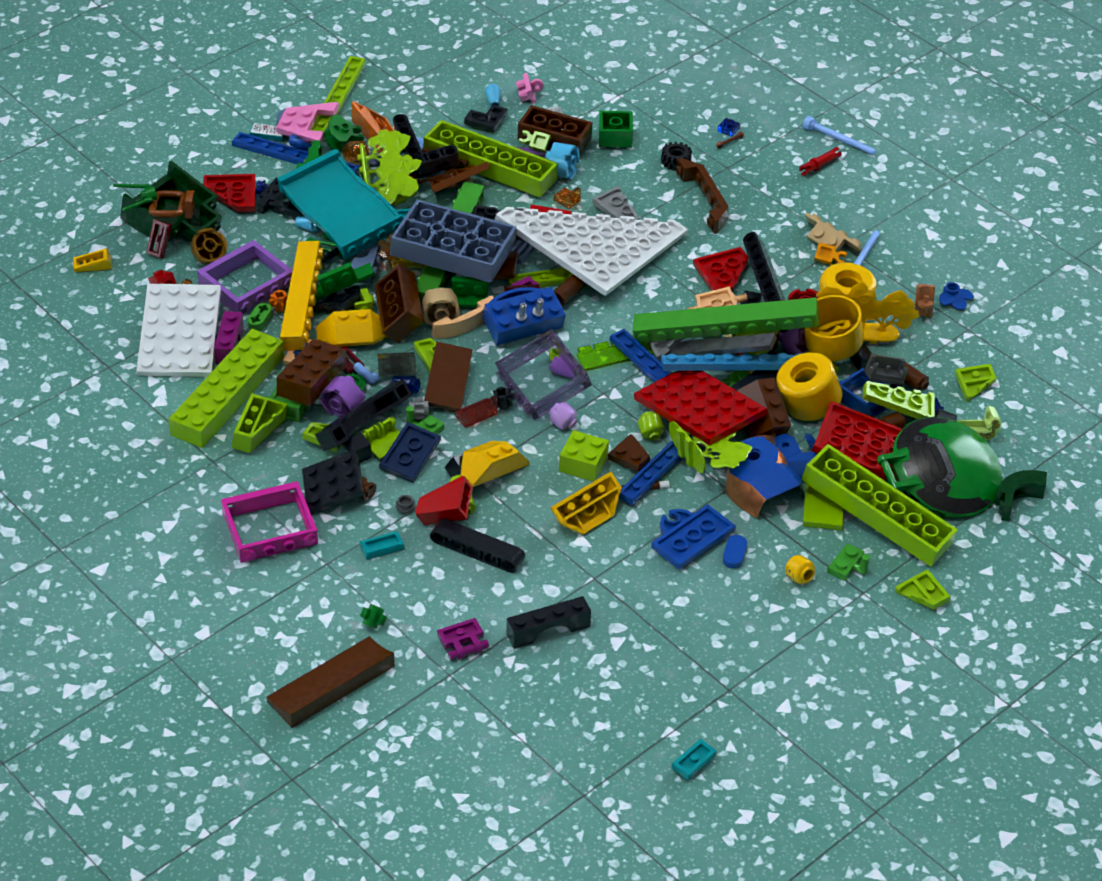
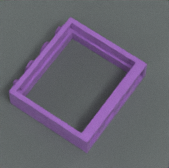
M252 240L197 270L198 285H221L220 302L231 311L244 314L258 304L270 299V294H273L275 291L288 289L293 270L256 241ZM256 258L278 275L240 297L235 296L216 281Z

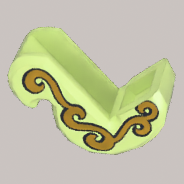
M991 406L987 407L983 420H958V422L975 430L986 441L995 437L1002 425L997 410Z

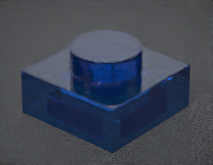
M725 118L718 126V132L731 137L740 129V123Z

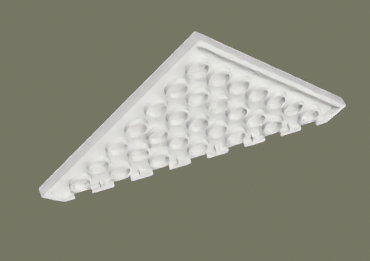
M506 207L495 216L496 221L517 226L516 235L604 296L608 295L684 237L688 231L687 228L675 220H667V222H659L658 219L654 218L634 220V217L629 216L611 218L610 215L596 214V216H587L586 213L572 212V215L563 214L562 211L548 210V213L538 212V209L528 208L520 211L514 210V207Z

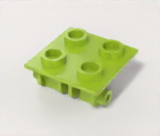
M388 417L382 423L378 422L377 425L374 424L369 429L363 430L362 433L371 444V452L379 460L384 458L400 434V431L394 426L396 420L393 417Z

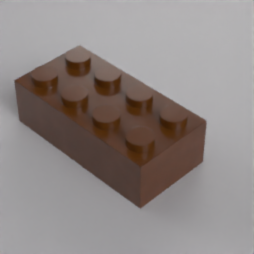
M531 105L518 122L517 140L527 138V136L523 135V130L528 131L531 135L534 134V131L551 136L548 145L549 149L552 148L554 142L571 144L579 148L581 155L592 139L593 122Z
M398 264L375 284L382 332L400 343L414 329L419 327L424 320L415 273Z
M312 339L277 376V396L311 406L319 398L320 393L346 368V349Z

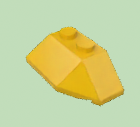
M371 309L335 311L316 326L317 340L338 347L372 345L382 341L384 338H388L382 332L380 315Z
M489 441L463 451L460 477L465 476L472 487L525 467L529 465V461L508 442Z
M611 471L553 505L550 509L560 525L580 534H585L614 516L622 487Z

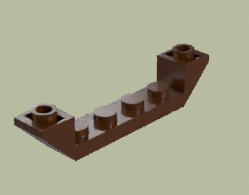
M679 158L678 166H676L677 175L681 177L683 182L695 180L699 184L702 193L707 197L708 203L713 207L712 210H709L707 225L714 234H718L727 221L728 204L704 165Z

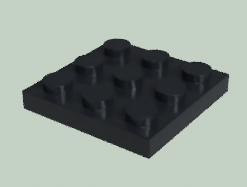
M356 449L302 468L305 500L311 515L364 496L359 454Z

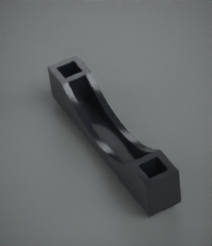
M404 379L390 383L321 429L315 436L323 451L338 447L350 439L362 426L413 395Z

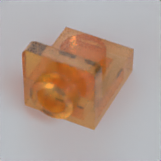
M564 187L554 195V201L570 209L580 202L581 188L577 187L571 191Z

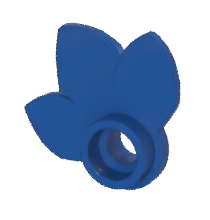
M949 282L944 286L943 293L939 296V301L943 306L951 305L956 310H964L967 306L966 300L973 299L974 295L967 289H960L957 283Z

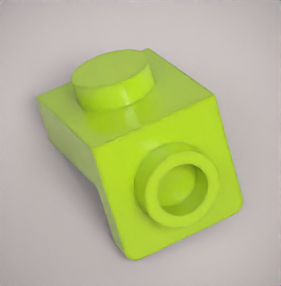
M367 288L360 289L361 302L354 303V309H371L373 311V305H375L373 294L370 295Z

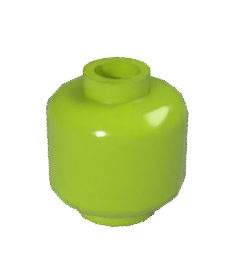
M653 411L643 413L637 422L641 436L651 441L659 439L665 430L661 416Z

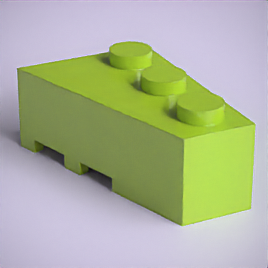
M251 393L234 430L232 448L251 453L286 420L288 404Z

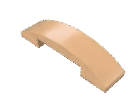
M491 295L478 301L476 309L453 320L447 316L432 323V337L434 339L449 338L477 328L484 323L482 316L485 304H488L494 297Z

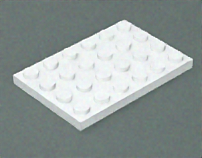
M147 284L136 370L137 376L207 377L213 371L221 285Z

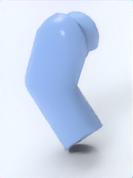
M358 362L353 366V369L369 384H375V382L379 381V375L376 372L371 373L361 363Z

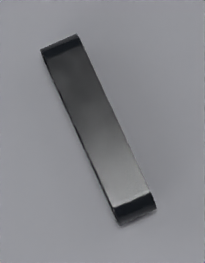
M441 519L430 533V538L434 543L509 573L516 572L526 557L524 551L517 546L447 519Z

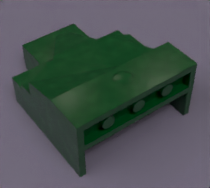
M169 161L167 174L150 187L155 186L156 192L162 190L182 191L184 193H187V190L194 191L192 218H185V212L183 215L173 218L154 217L148 211L151 202L123 211V208L137 203L135 200L142 198L141 193L134 198H131L126 193L123 194L120 218L132 228L150 237L154 219L172 224L168 242L178 238L180 234L192 241L196 233L204 228H213L215 231H218L221 227L222 216L214 211L217 207L218 195L173 161ZM159 198L156 210H177L180 198Z

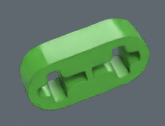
M260 303L254 308L247 319L249 330L255 329L260 331L265 327L272 317V307L270 304Z

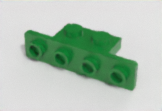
M349 262L318 275L317 278L320 284H318V293L315 294L316 301L374 276L375 273L371 263L353 269Z

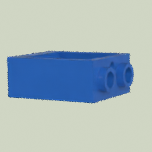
M864 368L852 373L845 380L840 381L843 393L841 402L850 409L875 418L888 408L873 402L866 403L852 392L860 386L863 387L866 381H870L864 372Z

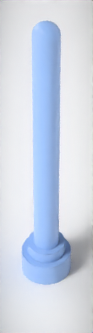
M807 116L803 122L804 129H815L871 155L876 153L874 148L818 124L813 117Z
M876 230L872 233L854 264H862L879 237V231Z

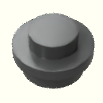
M401 495L396 501V509L402 513L411 512L415 509V501L410 495Z

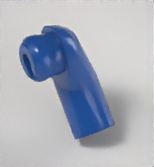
M297 135L289 137L288 142L292 147L305 151L312 147L311 144L298 139Z

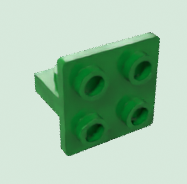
M452 277V290L457 296L459 308H477V302L488 297V282L471 277Z

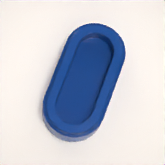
M732 535L728 538L723 554L725 566L738 568L742 565L747 549L745 537Z

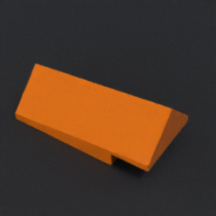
M356 101L352 102V122L356 126H361L362 134L367 140L378 135L380 130L394 131L386 117ZM383 148L378 149L377 152L380 154Z

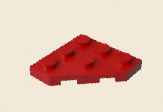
M255 174L204 175L203 185L218 195L217 200L237 212H255Z
M741 247L693 259V266L711 291L730 287L733 292L748 263L749 257Z

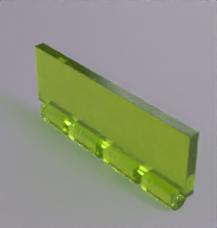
M608 341L593 344L594 350H592L591 345L579 347L577 358L584 371L631 361L611 341L610 344ZM639 342L653 355L648 342Z

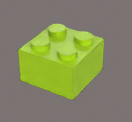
M573 430L559 455V472L594 482L608 458L609 440Z

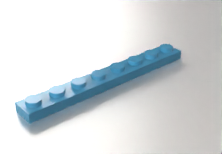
M747 353L741 355L668 354L661 355V364L663 371L779 370L787 360L796 355L785 353L778 355L766 353L760 355H750Z

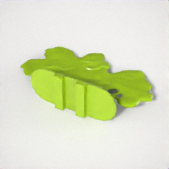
M385 129L380 130L378 135L368 140V145L374 148L371 155L367 154L365 146L360 143L361 154L358 155V161L361 165L359 170L364 182L372 188L376 187L378 192L390 204H393L398 194L411 197L419 189L417 179H413L409 174L418 170L422 161L412 159L409 155H400V152L408 145L410 136L401 134L396 130L389 132ZM383 148V151L380 154L375 155L377 154L376 151L378 149ZM374 158L379 160V167L370 170L369 160ZM371 173H376L380 180L372 184Z
M675 421L669 422L670 436L677 448L680 458L685 457L686 464L689 467H694L699 473L705 471L704 456L712 458L710 465L713 468L729 467L734 469L739 466V462L746 460L748 453L752 450V446L745 443L729 441V438L734 437L737 432L712 445H708L693 436L692 440L688 436L692 434L683 430ZM698 443L704 444L706 446V450L704 452L701 451V449L697 445ZM710 452H717V453H720V455L711 456L712 454H708V453H710Z

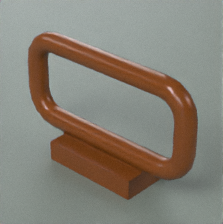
M171 190L157 191L158 200L152 201L148 210L149 214L154 217L173 218L179 217L185 212V218H192L194 191L187 190V193ZM159 198H180L177 210H156Z

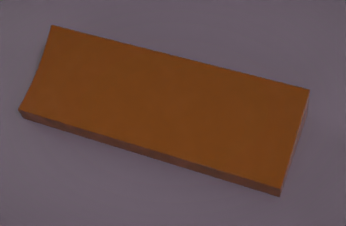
M368 636L268 695L267 703L293 728L395 667L394 653L383 648Z

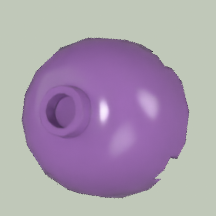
M804 328L791 329L784 333H779V342L782 343V347L787 353L796 355L804 353L805 350L808 352Z

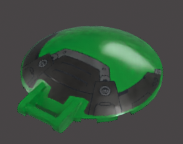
M925 417L909 423L897 435L893 443V452L877 457V462L882 466L891 486L900 492L906 491L908 495L912 494L920 501L919 504L932 512L936 510L945 513L944 516L963 518L982 513L996 500L998 488L1002 482V470L999 460L988 442L972 428L949 418ZM889 464H891V466H892V468H893V471H894V473H895V475H896V478H897L898 482L896 481L895 476H894V474H893V472H892V469H891V467H890Z

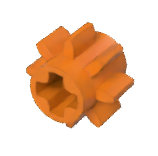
M277 290L270 294L269 304L271 307H274V311L279 313L285 312L288 297L286 291Z

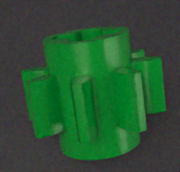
M370 604L369 608L363 607L360 614L364 618L363 624L377 629L378 624L384 626L387 616L383 615L385 609Z

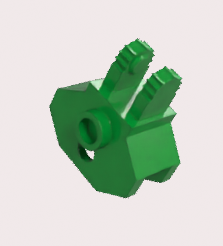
M333 115L324 131L327 145L333 150L337 149L339 152H342L350 143H359L364 140V136L360 134L362 132L361 126L352 125L351 122H347L340 115Z

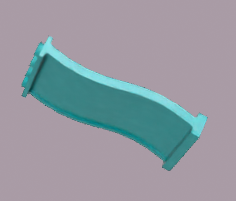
M337 149L277 178L280 192L285 194L293 205L306 218L318 226L333 243L337 244L336 247L340 250L344 259L393 235L403 220V216L398 214L379 192L353 172L342 159Z

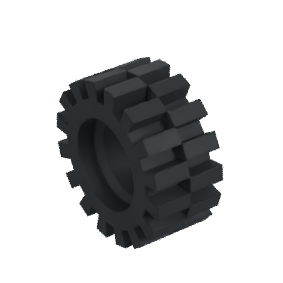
M669 142V145L665 144L662 148L661 163L669 170L673 168V171H676L679 158L691 161L692 150L687 144L683 145L682 142L680 144H677V142L672 144V142Z

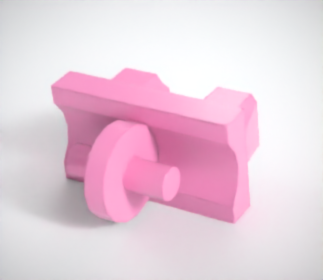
M528 73L523 74L524 79L516 82L519 90L518 93L522 102L531 100L533 104L537 102L534 92L542 91L544 84L540 79H534L530 82Z

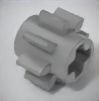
M423 397L413 398V402H409V406L414 408L415 420H424V415H429L428 401H423Z

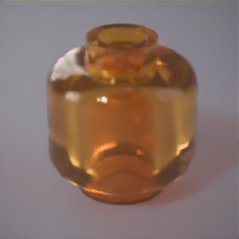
M349 141L343 148V156L348 162H359L358 155L361 154L360 143L365 146L367 154H369V148L363 141Z

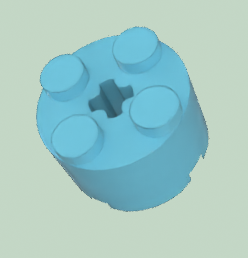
M554 142L551 150L547 151L545 159L558 163L557 177L573 179L578 169L575 168V165L579 163L580 153L579 148L575 147V145Z

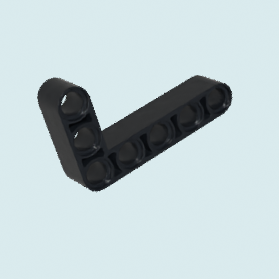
M398 114L393 117L394 129L401 134L410 136L408 145L403 149L404 155H409L412 159L422 161L418 170L412 172L415 177L421 178L455 168L460 164L458 148L456 146L448 145L423 153L408 117L404 114Z

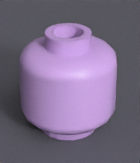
M557 402L549 412L550 421L561 430L572 429L578 421L576 419L577 411L566 402Z

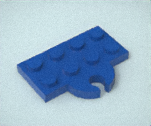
M708 504L695 513L684 509L669 510L668 516L677 521H669L667 516L663 514L660 521L662 536L652 542L651 548L680 570L732 534L736 529V525Z

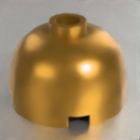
M204 228L198 231L192 238L190 245L191 253L198 262L210 264L225 255L227 241L221 232L218 233L213 228Z

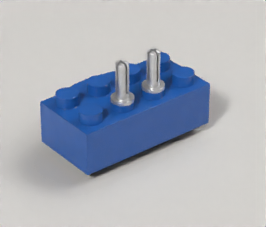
M525 287L503 292L493 298L488 304H485L482 318L495 344L500 345L563 328L566 314L552 287L545 289Z

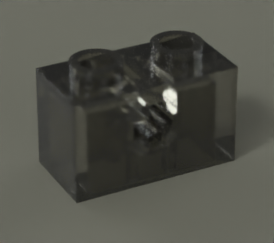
M414 352L377 354L379 377L416 375Z

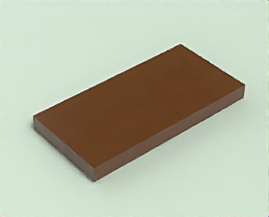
M436 341L424 401H428V406L460 413L473 349Z

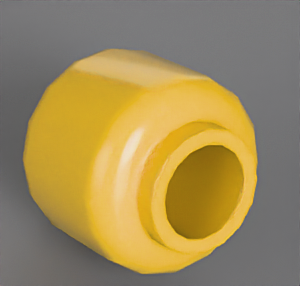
M795 555L787 561L785 573L797 584H806L814 578L815 566L804 556Z

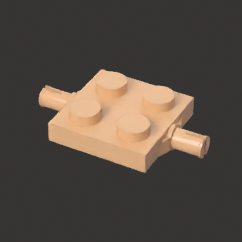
M725 287L695 295L697 306L686 309L738 305L740 302L748 301L746 293L735 296L730 287Z

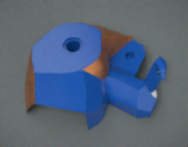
M805 433L804 438L812 450L816 440L811 434ZM789 434L758 435L743 440L742 443L752 446L751 452L748 453L745 461L739 462V466L734 469L727 467L725 493L732 502L757 519L762 505L767 499L796 486L801 488L803 502L804 482L802 481V476L806 465L818 453L813 451L801 452L795 438Z

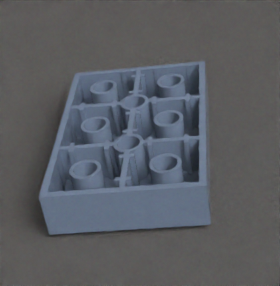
M417 199L391 237L390 255L492 283L515 245L517 226Z

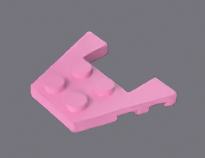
M338 102L286 108L276 126L277 133L289 137L297 135L305 142L318 140L322 143L325 137L324 131H312L311 128L318 115H336L339 104Z

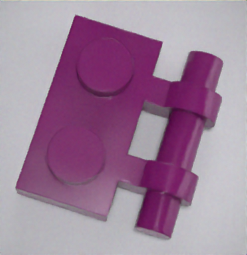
M476 618L437 630V636L444 649H454L448 652L450 660L455 658L462 659L467 654L473 652L477 654L482 652V649L489 647L487 639L479 641L480 638H483L484 632ZM471 642V645L462 647V644Z

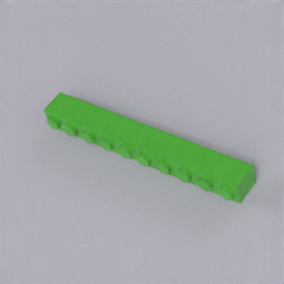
M464 182L462 188L458 189L457 199L454 198L452 209L471 214L474 206H481L484 200V185ZM423 265L422 275H419L417 280L421 305L425 292L429 289L444 288L451 272Z
M816 298L634 314L633 334L638 342L819 327V307Z

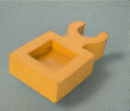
M819 242L814 260L831 265L832 261H835L836 264L844 263L845 261L840 260L839 257L846 258L847 253L844 251L835 252V246Z

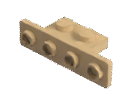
M806 212V219L814 225V228L807 235L809 240L816 244L821 242L835 246V252H838L844 244L859 253L862 251L859 240L849 238L844 231L834 229L835 227L831 223H824L816 214L811 215Z

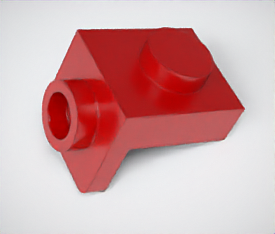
M158 270L153 273V276L148 278L150 284H177L173 273L169 271Z

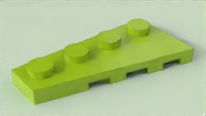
M866 381L863 385V399L916 419L935 417V393L928 392V394H922L921 390L915 389L912 392L905 391L904 387L898 386L894 389L890 388L887 384Z

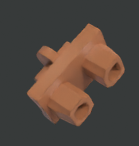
M916 285L914 309L919 311V316L932 317L935 285Z

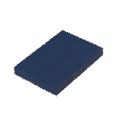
M407 422L380 462L379 469L413 483L440 443L441 436Z

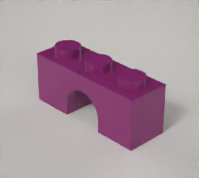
M224 311L214 346L215 363L217 365L237 345V341H241L244 330L242 312Z

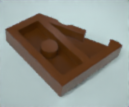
M630 434L608 453V460L639 472L650 462V456L637 439Z

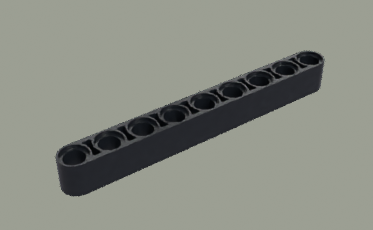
M756 232L746 234L743 238V243L764 302L784 301L785 297L765 244ZM788 329L780 330L782 333L788 331Z

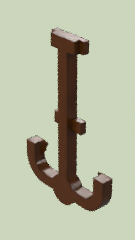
M456 168L448 169L446 173L419 180L417 183L419 185L440 178L442 181L457 174Z

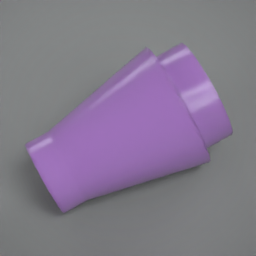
M555 356L549 366L552 373L574 379L578 372V369L574 368L562 357Z

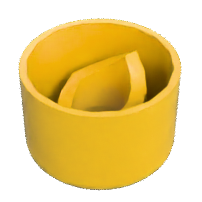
M837 263L826 268L821 274L818 292L828 286L839 288L840 291L847 295L850 293L852 286L864 282L868 286V290L876 293L877 283L874 275L867 268L854 263Z
M827 295L818 298L819 327L804 328L808 350L812 353L826 356L831 362L842 361L852 357L859 351L864 340L860 307L852 299L841 295Z
M809 352L796 355L787 360L777 373L776 383L785 408L792 417L798 420L811 421L823 418L831 401L840 404L842 400V388L835 368L830 359L822 354Z

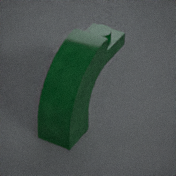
M1038 470L1018 471L1007 476L1001 482L995 505L999 506L998 512H1002L1001 520L1009 521L1014 500L1021 497L1043 499L1047 472Z

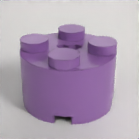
M351 376L335 377L320 393L322 395L320 402L323 408L330 415L336 414L340 417L362 403L366 398L365 393L355 384V380Z

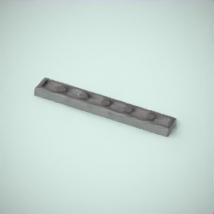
M775 333L681 341L671 350L670 354L722 355L768 351L773 349L777 337Z

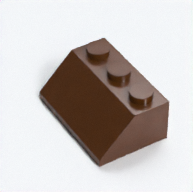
M775 378L757 379L737 390L767 408V415L745 426L748 438L774 433L776 435L787 434L791 423Z

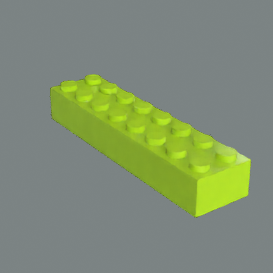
M440 120L423 137L424 148L434 150L454 145L458 148L459 158L468 160L469 164L467 167L477 166L484 162L488 163L489 169L477 174L540 198L557 180L558 163Z
M251 329L169 417L170 435L203 448L285 357L283 340Z
M827 444L805 467L802 476L803 482L930 567L952 545L958 529L831 445Z

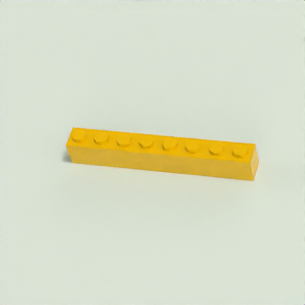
M298 241L280 333V340L284 342V351L303 350L306 342H309L310 318H313L315 294L318 293L317 282L319 281L317 276L320 275L319 270H322L321 259H324V249L320 247L319 241Z

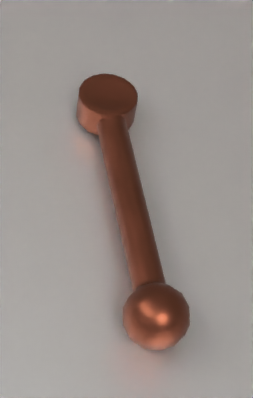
M738 132L737 135L723 142H718L716 147L719 149L726 143L737 138H743L744 133Z

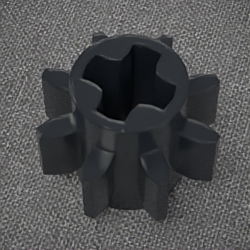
M499 387L493 390L494 396L491 397V402L495 404L496 409L506 410L513 406L512 400H515V397L509 387Z

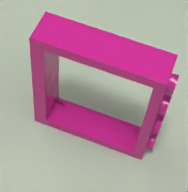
M298 481L221 499L222 514L240 563L318 544L317 528ZM286 503H296L306 530L242 545L232 516Z

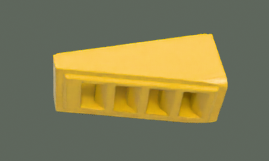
M105 248L74 257L73 269L74 272L112 269V258L108 249Z

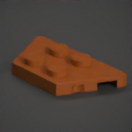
M484 162L477 166L472 165L457 169V174L442 181L441 178L430 181L433 193L444 188H453L457 186V182L461 181L463 183L471 180V176L489 169L488 163Z

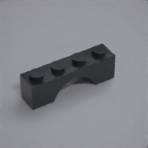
M584 596L508 617L506 619V635L513 649L533 644L539 634L551 627L564 626L571 632L588 628L591 624V609Z

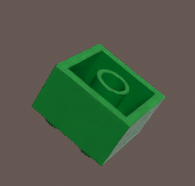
M599 110V147L632 148L633 111Z

